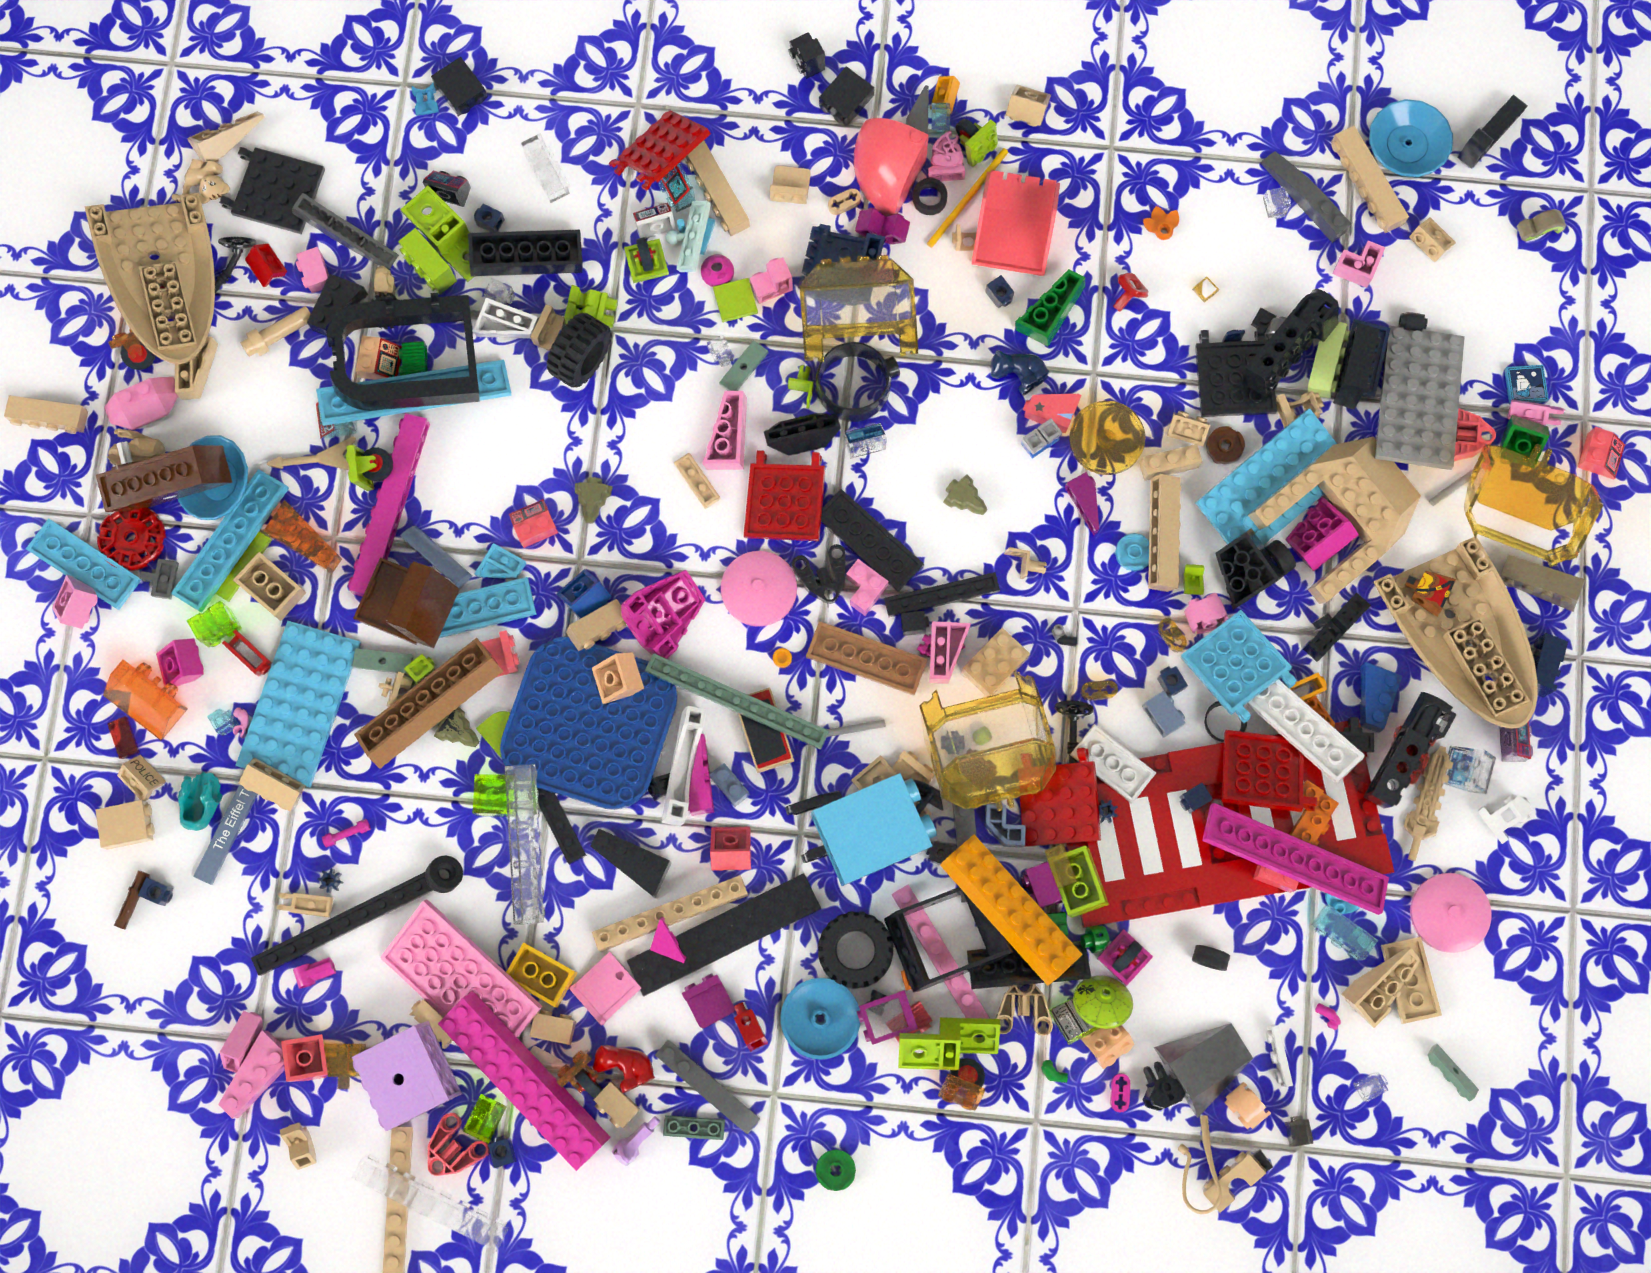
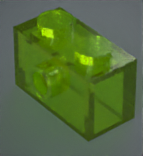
M480 1094L463 1132L489 1144L507 1106Z

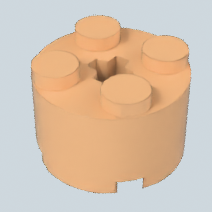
M1242 1082L1225 1097L1227 1100L1224 1103L1233 1113L1237 1111L1241 1115L1238 1119L1247 1129L1250 1127L1254 1129L1271 1113L1269 1110L1264 1112L1265 1105L1251 1089H1245L1247 1084Z

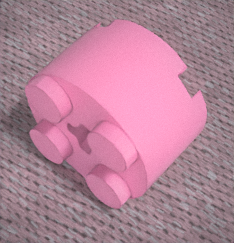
M1212 593L1201 600L1196 598L1189 601V606L1184 610L1193 634H1195V631H1197V634L1213 631L1217 628V624L1221 622L1223 624L1229 619L1221 598L1218 597L1217 593Z

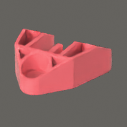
M1460 408L1458 409L1457 442L1455 444L1454 461L1474 457L1492 444L1496 437L1495 430L1479 415ZM1489 432L1492 438L1484 440L1481 437V433Z
M447 1113L441 1118L428 1144V1171L433 1176L460 1173L481 1161L490 1153L488 1143L483 1140L472 1143L452 1164L450 1161L463 1148L458 1142L453 1140L442 1153L439 1152L461 1126V1117L457 1113ZM450 1116H454L457 1119V1124L454 1128H450L446 1124L447 1118ZM478 1144H483L486 1147V1152L482 1156L477 1155L475 1152V1147ZM437 1160L443 1163V1170L439 1173L433 1170V1163Z

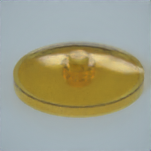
M1115 401L1095 402L1082 409L1073 420L1069 433L1070 448L1076 460L1087 470L1101 475L1119 474L1131 468L1140 458L1145 446L1144 426L1138 415L1124 404Z

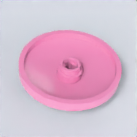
M752 551L737 557L727 567L721 581V595L726 609L738 621L750 626H768L783 619L792 609L797 595V582L793 570L784 559L770 552Z
M1443 873L1427 879L1417 888L1410 905V917L1416 933L1427 945L1441 952L1458 953L1475 947L1486 936L1491 924V906L1485 892L1476 882L1460 874Z

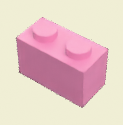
M315 247L296 254L299 260L296 261L299 272H303L304 275L301 278L304 287L309 288L311 293L322 290L329 277V273L319 248Z

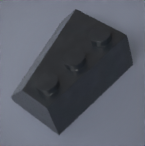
M1252 528L1215 553L1221 574L1226 583L1227 593L1230 596L1232 610L1247 602L1284 576Z

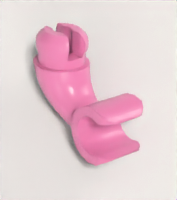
M236 708L233 715L240 720L241 725L235 726L233 733L237 735L238 731L242 730L240 737L245 738L247 735L246 729L249 725V715L244 709Z

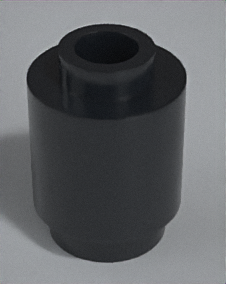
M1401 313L1398 327L1404 328V330H1418L1422 332L1423 329L1427 328L1428 318H1425V314Z

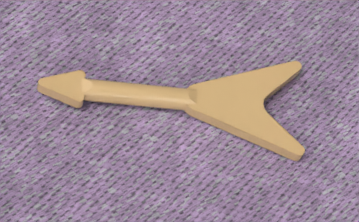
M353 436L317 455L285 459L280 456L267 462V465L283 469V466L318 462L319 464L349 470V464L344 458V453L347 451L346 446L353 445L356 438Z

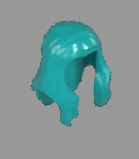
M205 772L196 775L193 780L186 775L181 784V790L178 795L179 819L183 828L187 830L199 831L205 829L209 825L218 804L222 801L223 796L220 793L221 785L219 784V779L213 773Z

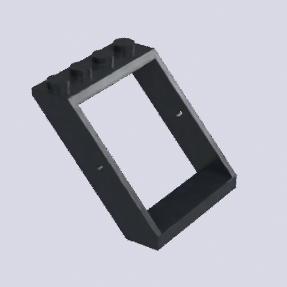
M960 887L897 910L884 918L913 993L994 963L1013 952L1010 943ZM964 894L989 957L929 979L904 916Z

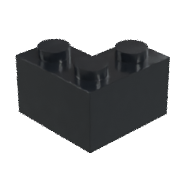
M807 32L789 41V55L792 59L796 60L799 73H803L806 79L825 70V51L817 38L812 39L810 33Z

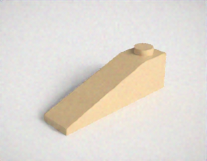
M257 111L236 119L235 124L224 123L220 125L218 130L210 131V129H207L187 139L201 161L207 163V161L217 163L219 158L227 154L265 116Z

